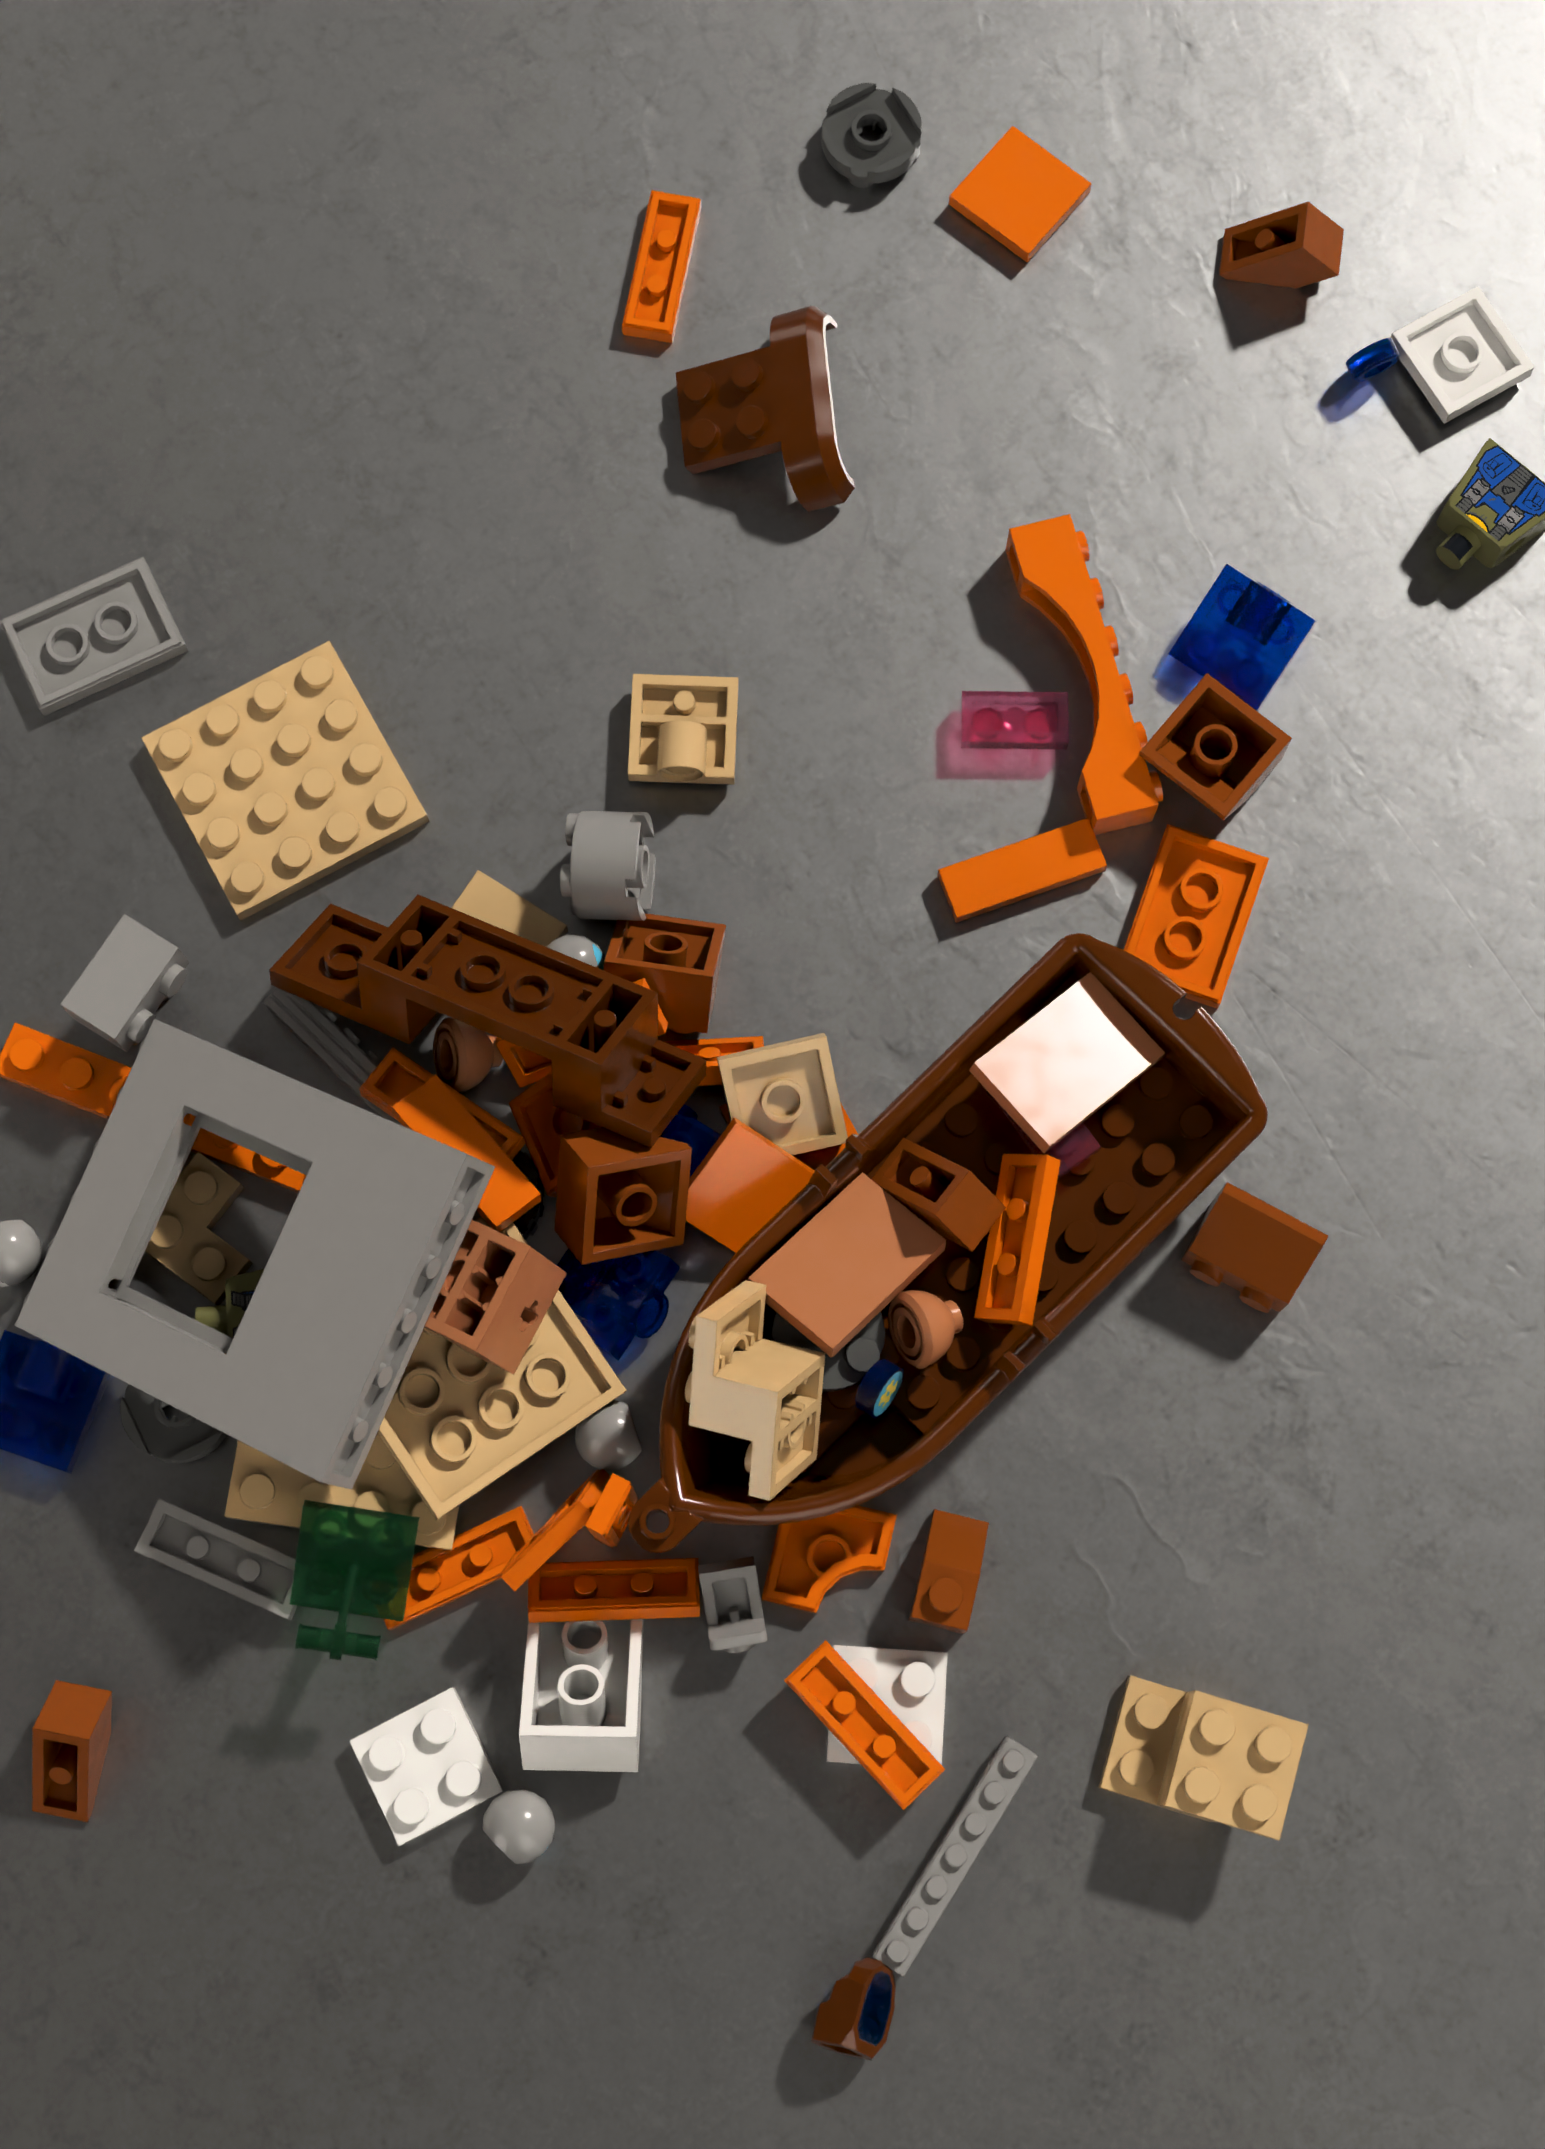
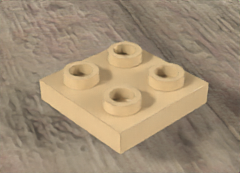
M633 674L628 780L735 785L738 677Z

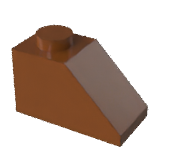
M1309 201L1227 228L1224 231L1219 275L1228 280L1289 288H1300L1339 276L1344 229Z
M904 1137L871 1179L938 1234L973 1252L983 1237L988 1234L993 1224L1006 1208L970 1170Z
M934 1509L908 1621L961 1634L968 1631L981 1573L989 1522Z
M59 1680L55 1681L32 1728L33 1812L83 1822L89 1821L111 1736L112 1691Z

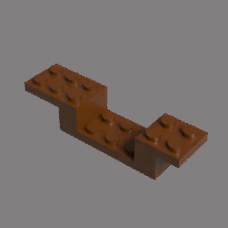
M417 895L389 927L330 904L269 969L272 986L408 1044L416 1038L434 1015L440 1012L551 1059L553 1106L650 1148L706 1076V1059L658 1040L657 992L421 895Z

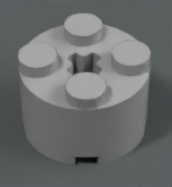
M614 811L569 813L566 818L565 837L567 845L572 846L571 864L562 865L560 889L562 897H570L572 915H577L579 919L645 921L646 915L643 910H650L655 881V853H649L647 845H644V837H654L653 824L649 813Z

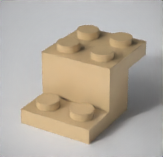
M745 1280L694 1318L688 1337L689 1346L691 1349H694L692 1372L686 1382L685 1399L690 1403L688 1425L751 1441L747 1448L744 1462L746 1472L750 1473L748 1495L770 1501L817 1459L825 1353L764 1339L763 1325L766 1285Z
M1130 1675L1127 1677L1098 1788L1208 1822L1222 1823L1280 1841L1309 1724L1197 1690L1184 1692Z

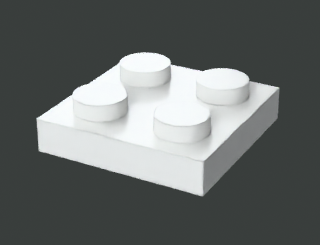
M1479 286L1392 333L1389 339V345L1444 424L1530 377L1535 368Z
M834 1645L833 1648L942 1765L948 1653ZM828 1729L826 1762L860 1764Z
M454 1687L349 1741L399 1846L505 1792Z

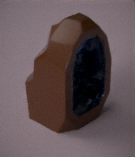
M867 1957L856 1961L848 1974L835 1982L828 2001L819 2004L811 2042L847 2056L872 2060L886 2043L894 2013L896 1984L892 1969L880 1960Z

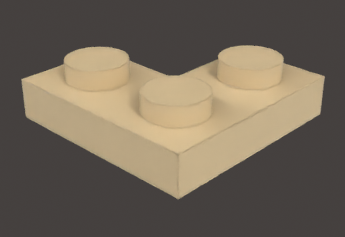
M197 1152L179 1175L145 1252L215 1305H220L226 1298V1279L246 1273L253 1264L247 1257L211 1231L243 1191L244 1187L201 1153Z

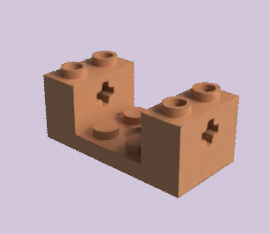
M472 1220L424 1328L441 1335L466 1352L514 1375L567 1273L531 1246Z

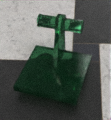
M309 1500L304 1501L290 1605L339 1612L334 1630L299 1624L295 1649L301 1648L330 1653L329 1659L342 1660L343 1655L377 1661L381 1636L347 1632L350 1615L356 1614L403 1622L419 1517Z

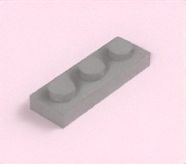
M158 1499L134 1549L137 1553L288 1620H292L315 1570L313 1566L161 1499Z

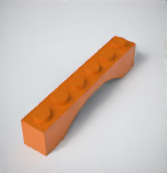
M1070 514L1010 528L1005 550L1019 597L1041 611L1062 632L1078 656L1088 680L1093 705V740L1090 753L1077 785L1085 818L1089 819L1095 836L1152 822L1159 805L1158 802L1163 801L1162 785L1158 773L1155 770L1149 772L1145 759L1139 755L1141 749L1148 742L1143 724L1141 722L1134 723L1129 708V705L1133 704L1131 683L1126 673L1119 674L1114 657L1119 654L1118 642L1113 627L1111 625L1104 626L1099 609L1104 608V598L1099 580L1097 578L1090 579L1085 562L1089 561V548L1085 534L1082 530L1075 531Z

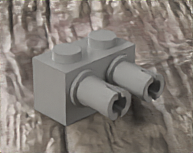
M124 914L60 1005L74 1020L127 1052L131 1046L139 1044L145 1038L153 1020L156 1019L154 1013L160 1004L170 1000L182 987L187 977V970L185 968L188 966L189 961L177 946Z

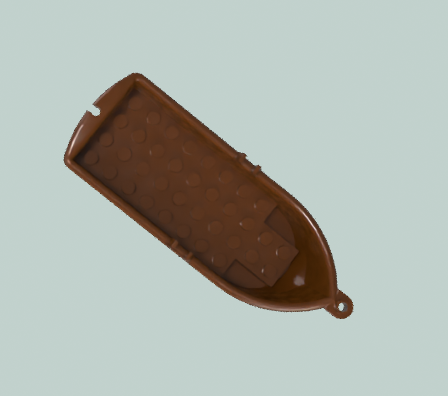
M1070 934L1059 940L859 1135L851 1134L846 1139L845 1148L826 1167L821 1163L815 1169L808 1184L739 1249L710 1283L694 1308L681 1334L671 1361L660 1414L659 1456L661 1479L632 1507L628 1525L634 1541L646 1551L663 1553L678 1546L701 1522L738 1526H768L825 1517L853 1508L885 1493L907 1480L941 1453L1264 1130L1268 1118L1266 1103L1237 1049L1211 1016L1200 1007L1189 1019L1182 1020L1176 1017L1173 1007L1186 996L1187 992L1166 975L1136 956L1087 934ZM1091 972L1159 1045L1165 1054L1145 1073L1046 1153H1043L969 1070L975 1061ZM903 1137L970 1170L994 1196H996L1003 1154L1049 1155L1061 1160L1033 1325L987 1323L974 1318L989 1232L983 1237L973 1252L943 1237L947 1240L945 1250L901 1292L908 1290L925 1291L936 1295L943 1302L952 1300L958 1305L963 1317V1329L961 1332L954 1334L952 1344L945 1355L936 1363L923 1369L916 1368L903 1359L895 1347L889 1330L888 1311L890 1302L881 1311L885 1325V1342L877 1365L857 1384L849 1388L834 1392H822L817 1459L770 1501L749 1496L750 1473L746 1472L744 1462L746 1451L751 1441L688 1425L690 1403L685 1399V1387L693 1365L694 1349L690 1348L688 1337L694 1318L739 1284L748 1280L749 1276L862 1172L872 1179ZM766 1303L763 1338L770 1340L771 1323L776 1311ZM901 1371L903 1378L897 1394L886 1410L880 1415L875 1416L874 1406L880 1392L888 1380L895 1373ZM654 1513H664L669 1518L667 1529L661 1533H653L647 1528V1521Z

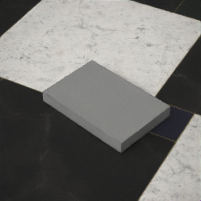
M144 557L0 620L5 636L39 710L44 716L188 652Z

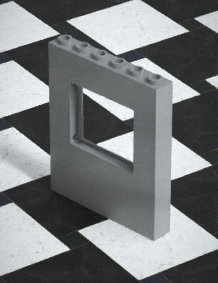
M154 1019L147 1035L140 1044L136 1060L124 1086L117 1095L116 1104L106 1126L94 1145L90 1161L78 1187L70 1198V1205L54 1239L48 1246L44 1262L31 1290L24 1299L23 1308L14 1326L321 1483L352 1490L495 1166ZM186 1114L196 1116L192 1126L183 1122ZM200 1128L306 1175L234 1338L129 1287ZM112 1279L121 1281L118 1290L108 1287Z

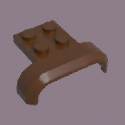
M809 306L773 317L770 325V346L675 372L684 465L692 474H697L782 451L785 468L793 491L801 505L808 512L838 505L847 500L854 490L855 484L844 467L837 443L826 346V331L837 328V323L831 316L816 306Z

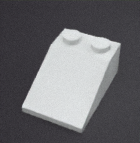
M528 1618L519 1727L523 1770L638 1772L644 1619L529 1623Z

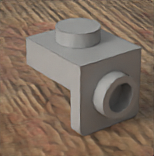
M754 1556L698 1565L711 1650L723 1649L729 1653H739L752 1649L758 1643L766 1642L767 1634Z

